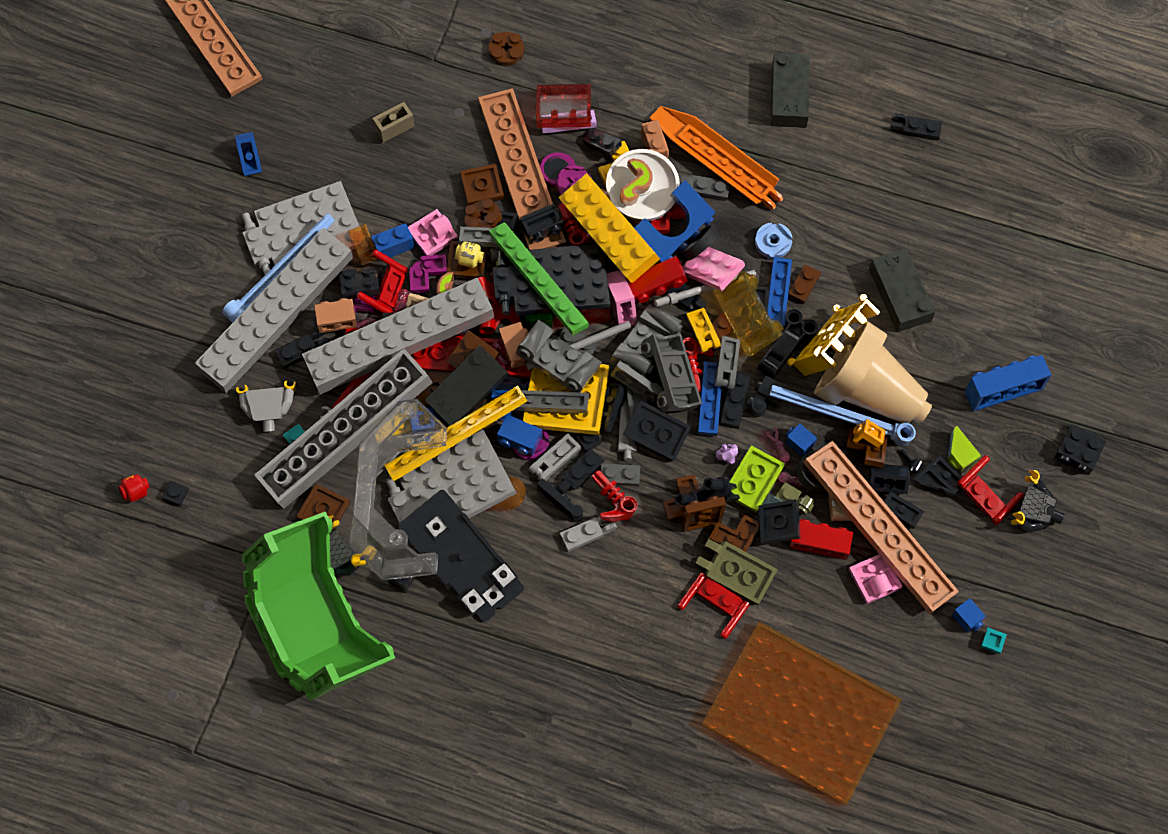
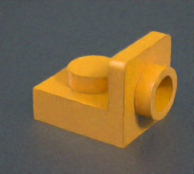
M866 419L854 428L853 442L857 443L864 438L873 445L880 447L884 441L885 430Z

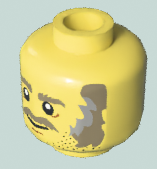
M463 242L457 246L455 259L458 260L459 265L474 268L478 263H482L484 252H481L480 245Z

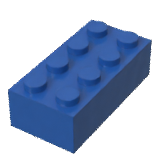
M1033 355L1026 358L1025 361H1013L1006 367L1001 368L998 366L992 368L990 372L974 374L968 383L965 394L974 412L1043 390L1051 377V373L1043 355L1037 357Z

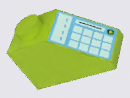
M956 426L950 436L947 460L949 465L961 474L975 465L981 455L958 426Z

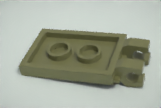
M708 539L705 546L716 551L711 562L699 556L696 563L707 569L705 573H707L708 577L759 604L778 569L726 541L725 543L721 542V544H718Z

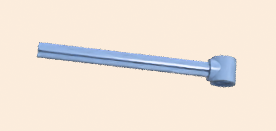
M327 213L241 300H232L227 303L223 308L222 314L233 323L322 228L327 230L335 222V219Z
M772 385L769 396L856 425L868 419L883 428L885 434L889 435L890 439L899 446H906L916 435L915 428L909 423H895L892 425ZM900 431L906 432L908 438L902 437Z

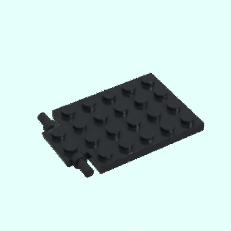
M598 244L528 250L578 311L610 308L604 251ZM498 251L496 267H493L492 270L495 300L502 305V314L505 316L510 314L509 304L511 301L515 303L516 316L553 313L511 262V266H507L504 252Z

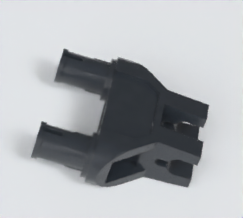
M718 477L716 479H705L703 487L688 494H676L674 502L676 505L686 506L690 502H704L714 496L718 498L724 497L725 501L734 502L740 499V496L731 492L737 488L736 484L730 483L727 477Z

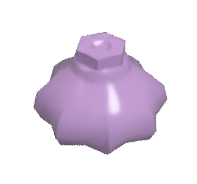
M722 444L720 450L716 451V458L720 461H725L728 465L733 464L738 453L737 445L728 444L726 446V444Z

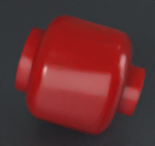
M138 474L122 479L121 485L118 486L123 500L131 503L147 496V489L150 488L147 479H142Z

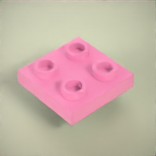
M438 209L408 227L413 240L425 256L434 255L450 245V241L458 240V235L452 229L450 221L445 215H441Z
M880 554L849 567V572L866 604L898 591L903 587L896 573Z

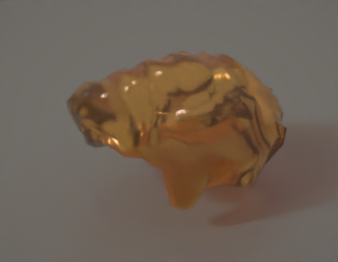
M509 477L517 494L492 507L514 510L520 506L525 498V494H527L524 481H520L519 478Z

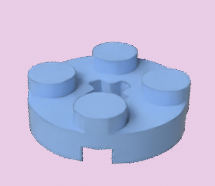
M767 223L757 231L755 238L756 248L760 254L769 260H773L774 257L781 258L790 251L792 234L782 224ZM770 238H772V239H776V238H777V239H778V240H777V243H776V244L770 243Z

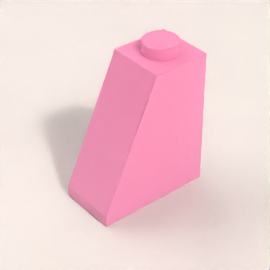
M620 270L607 273L610 304L617 325L629 321L631 327L636 326L635 300L624 274Z

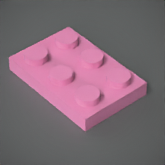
M708 247L697 257L687 261L683 265V270L686 277L723 291L745 267L743 260Z

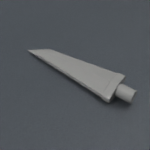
M625 400L620 408L617 447L618 451L624 452V461H631V452L637 451L635 441L622 435L629 422L627 400Z

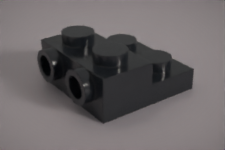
M1071 424L1055 458L1062 464L1076 468L1080 473L1090 475L1107 441Z

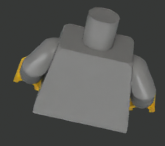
M285 381L284 387L248 390L247 385H245V390L240 391L239 387H237L236 391L239 395L240 407L248 418L253 419V421H262L263 432L275 431L274 419H281L283 415L287 414L296 391V382L294 381L293 386L290 387L287 386V381Z

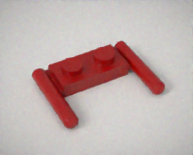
M375 249L372 255L389 265L379 289L380 295H377L376 300L368 295L358 292L357 298L382 313H393L392 309L395 307L408 268Z
M984 455L957 484L963 488V491L986 516L991 518L994 524L998 525L1024 498V495L1018 492L1004 506L999 497L976 475L990 461V458Z
M701 572L677 605L678 609L684 610L695 593H697L698 596L728 616H731L732 618L720 634L723 639L730 635L750 606L746 601L741 600L740 597Z

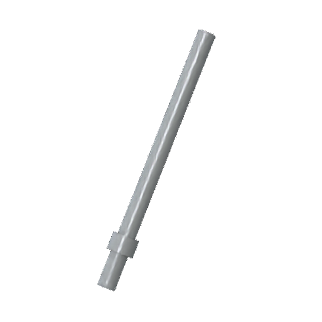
M755 270L736 275L728 285L756 277ZM702 285L679 293L672 292L667 294L666 297L654 300L655 307L665 304L672 305L678 303V300L708 292L715 288Z
M626 321L570 344V346L576 350L629 329L631 325L629 321ZM529 362L525 363L527 370L535 368Z

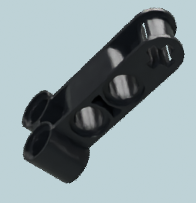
M789 310L785 316V330L760 361L757 370H762L774 379L801 342H810L818 331L817 322L812 319L803 321V315L799 310ZM794 318L797 322H791L789 319ZM805 329H811L813 332L808 333Z

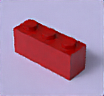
M677 256L650 267L633 283L626 278L637 304L645 303L651 297L663 295L667 290L679 288L688 282Z
M800 519L801 539L790 540L789 548L847 560L850 554L853 532L843 527L836 529L824 523L817 525L810 523L808 520Z

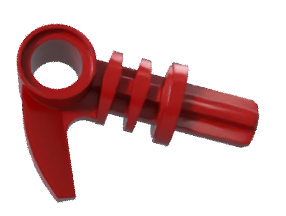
M562 202L559 205V209L563 216V226L567 231L571 245H590L594 239L588 232L583 231L580 222ZM578 239H582L581 242L576 243Z
M688 337L683 340V343L689 350H686L698 392L700 393L702 388L699 376L702 374V371L698 368L699 363L696 362L698 360L697 354L712 358L714 352L710 348L708 351L702 352L698 341Z
M596 471L591 478L602 489L600 494L602 496L607 495V500H612L611 505L615 508L613 511L600 513V519L612 522L631 519L637 509V501L631 496L624 497L625 493H620V487L615 488L617 483L614 480L610 482L601 471Z

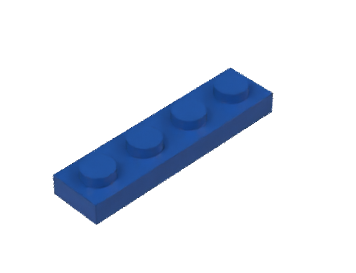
M773 258L765 327L784 329L792 259Z
M704 362L698 435L717 436L721 386H713L717 367L715 362Z

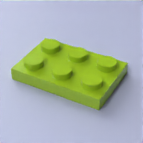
M751 445L730 480V483L737 485V488L731 492L740 496V499L735 502L757 513L759 505L763 504L783 470L785 463Z

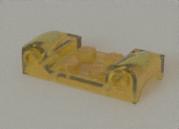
M741 271L737 278L729 283L723 291L715 289L713 293L737 339L740 340V345L744 352L752 356L782 336L783 327L778 320L775 321L769 317L756 292V289H758L757 284L759 283L756 276Z

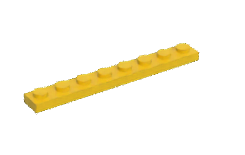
M516 386L384 466L392 480L396 481L517 407H520L527 402V399L520 388Z

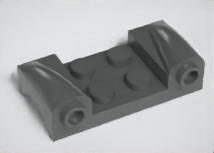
M649 304L626 340L613 353L610 364L615 366L621 361L629 365L631 369L645 377L648 374L651 375L655 369L656 361L654 357L646 358L640 349L642 341L652 334L662 337L680 333L683 328L681 325L682 321Z
M538 320L518 345L516 354L572 392L581 393L591 377L598 371L602 362L587 352L583 355L555 336L552 328Z
M681 333L662 337L652 334L644 339L640 347L641 352L646 358H655L664 391L659 393L657 397V405L663 412L692 410L702 404Z

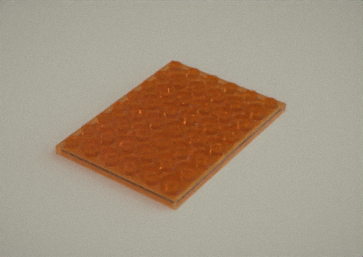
M759 621L705 717L702 726L847 806L902 699Z

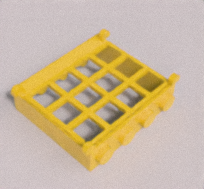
M865 294L859 296L860 302L838 310L840 308L839 305H834L832 307L834 314L798 357L796 359L789 358L787 364L789 366L793 364L804 376L835 367L836 363L826 354V351L830 347L836 352L843 351L844 346L837 338L842 333L849 339L854 338L855 331L849 325L854 323L859 325L866 324L868 318L880 313L879 310L866 299L867 296Z

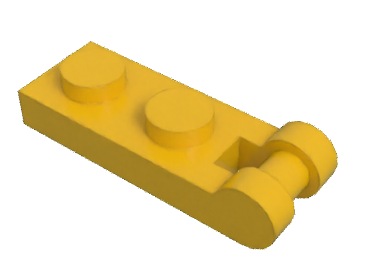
M704 308L686 313L702 352H706L712 347H721L719 338Z

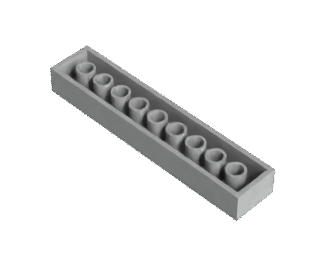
M322 228L195 362L198 371L223 392L227 393L352 260V251L325 228Z
M475 278L305 352L302 355L319 393L322 394L381 368L403 349L411 355L493 319L494 313L478 278Z
M405 349L401 350L255 474L256 478L277 503L285 509L433 382Z

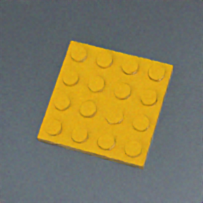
M601 364L598 371L591 377L581 392L589 393L588 413L524 411L523 421L545 430L599 435L610 369L609 365ZM532 368L528 391L572 392L538 368Z

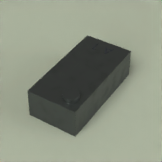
M774 53L771 78L770 126L807 127L809 118L810 55Z
M907 248L873 258L869 270L896 331L900 332L932 322L935 310Z
M479 345L425 401L451 426L468 416L509 373L484 347Z

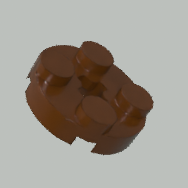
M512 32L495 33L489 43L490 57L501 66L516 64V61L520 58L522 59L524 55V43L521 36ZM508 46L511 49H508V51L506 52L502 48Z
M491 199L477 201L465 209V224L467 227L495 228L502 219L499 207ZM482 215H487L484 217V220L480 219Z

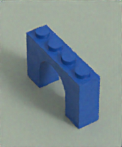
M686 180L669 195L683 209L687 217V226L681 235L676 237L664 236L646 218L634 228L660 258L657 261L658 264L673 258L672 253L677 249L680 252L687 245L685 241L689 237L694 239L701 232L699 228L703 224L707 226L714 220L712 216L716 212Z

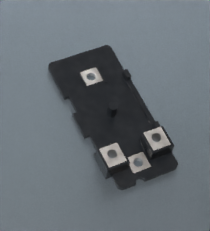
M439 490L399 523L398 528L419 554L424 552L434 564L431 568L445 585L450 583L460 595L457 600L471 616L476 613L481 621L486 622L495 615L496 608L502 609L524 590V586L519 581L515 572L497 554L445 490ZM438 523L440 525L439 530H434L432 525ZM501 571L505 573V578L499 576ZM490 592H495L497 597L491 599L489 597ZM470 597L475 598L474 604L469 602Z

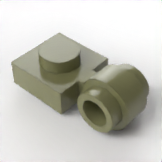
M786 482L775 497L777 502L796 499L799 504V513L803 515L810 513L814 507L813 499L808 496L799 498L802 492Z

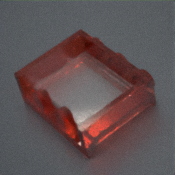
M591 84L537 85V128L591 127Z

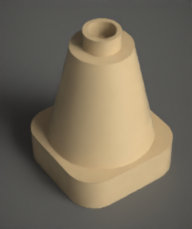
M867 321L866 324L854 330V338H846L843 341L844 350L836 352L832 358L836 363L835 367L825 370L815 388L814 394L835 406L841 401H846L900 423H910L913 420L920 424L932 408V405L926 401L928 393L883 346L887 334Z

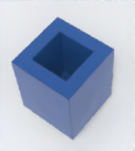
M799 423L796 428L793 426L788 430L785 443L803 458L815 445L817 437Z
M970 598L955 609L952 617L966 633L972 629L977 631L984 625L982 621L986 617Z

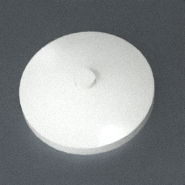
M648 149L632 150L618 157L611 165L606 179V191L610 196L611 202L624 217L635 221H642L644 218L652 221L669 212L675 204V201L669 195L680 185L679 176L674 165L662 154ZM633 158L640 159L652 171V184L648 191L639 194L635 204L626 206L620 201L621 189L636 178L627 167V162Z

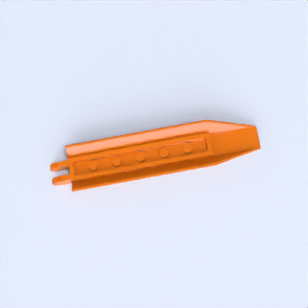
M660 106L649 117L651 121H659L662 132L671 141L755 204L763 202L764 206L773 210L776 205L767 196L770 195L777 202L783 200L782 195L774 189L779 178L696 116Z

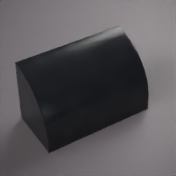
M884 464L883 468L870 466L868 483L874 491L908 494L910 483L909 466Z

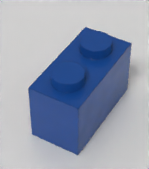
M406 223L371 236L374 249L390 258L414 249L413 237Z
M506 415L497 433V439L502 446L507 448L513 447L519 453L533 456L542 438V429L510 415Z

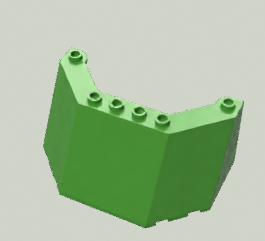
M326 511L262 535L242 554V562L246 563V571H243L244 587L248 590V594L244 596L246 607L278 675L283 679L288 678L290 685L299 692L303 690L306 698L310 701L395 659L391 645L386 642L381 643L360 627L359 622L353 616L351 605L343 595L341 585L338 584L334 576L335 573L331 567L330 533L333 523L327 516Z

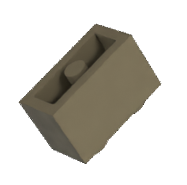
M405 102L372 118L374 130L383 143L414 127L413 114Z

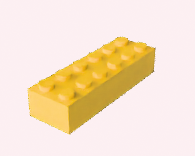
M587 173L559 197L631 283L660 259Z

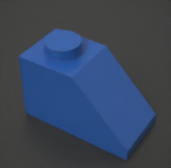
M253 132L235 135L244 176L262 172Z

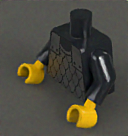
M1028 471L1031 476H1026L1025 481L1031 482V484L1028 485L1024 492V498L1021 501L1018 512L1012 514L1015 516V520H1011V524L1018 525L1026 532L1046 529L1050 521L1061 524L1065 513L1054 510L1057 499L1053 497L1039 479L1038 471Z
M338 520L333 522V527L339 525ZM332 527L330 533L331 567L335 573L334 576H351L359 566L365 565L366 561H360V557L363 554H354L338 530Z

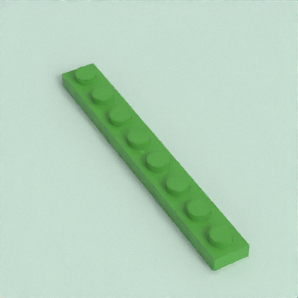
M505 222L489 230L491 238L572 336L589 327L588 321Z

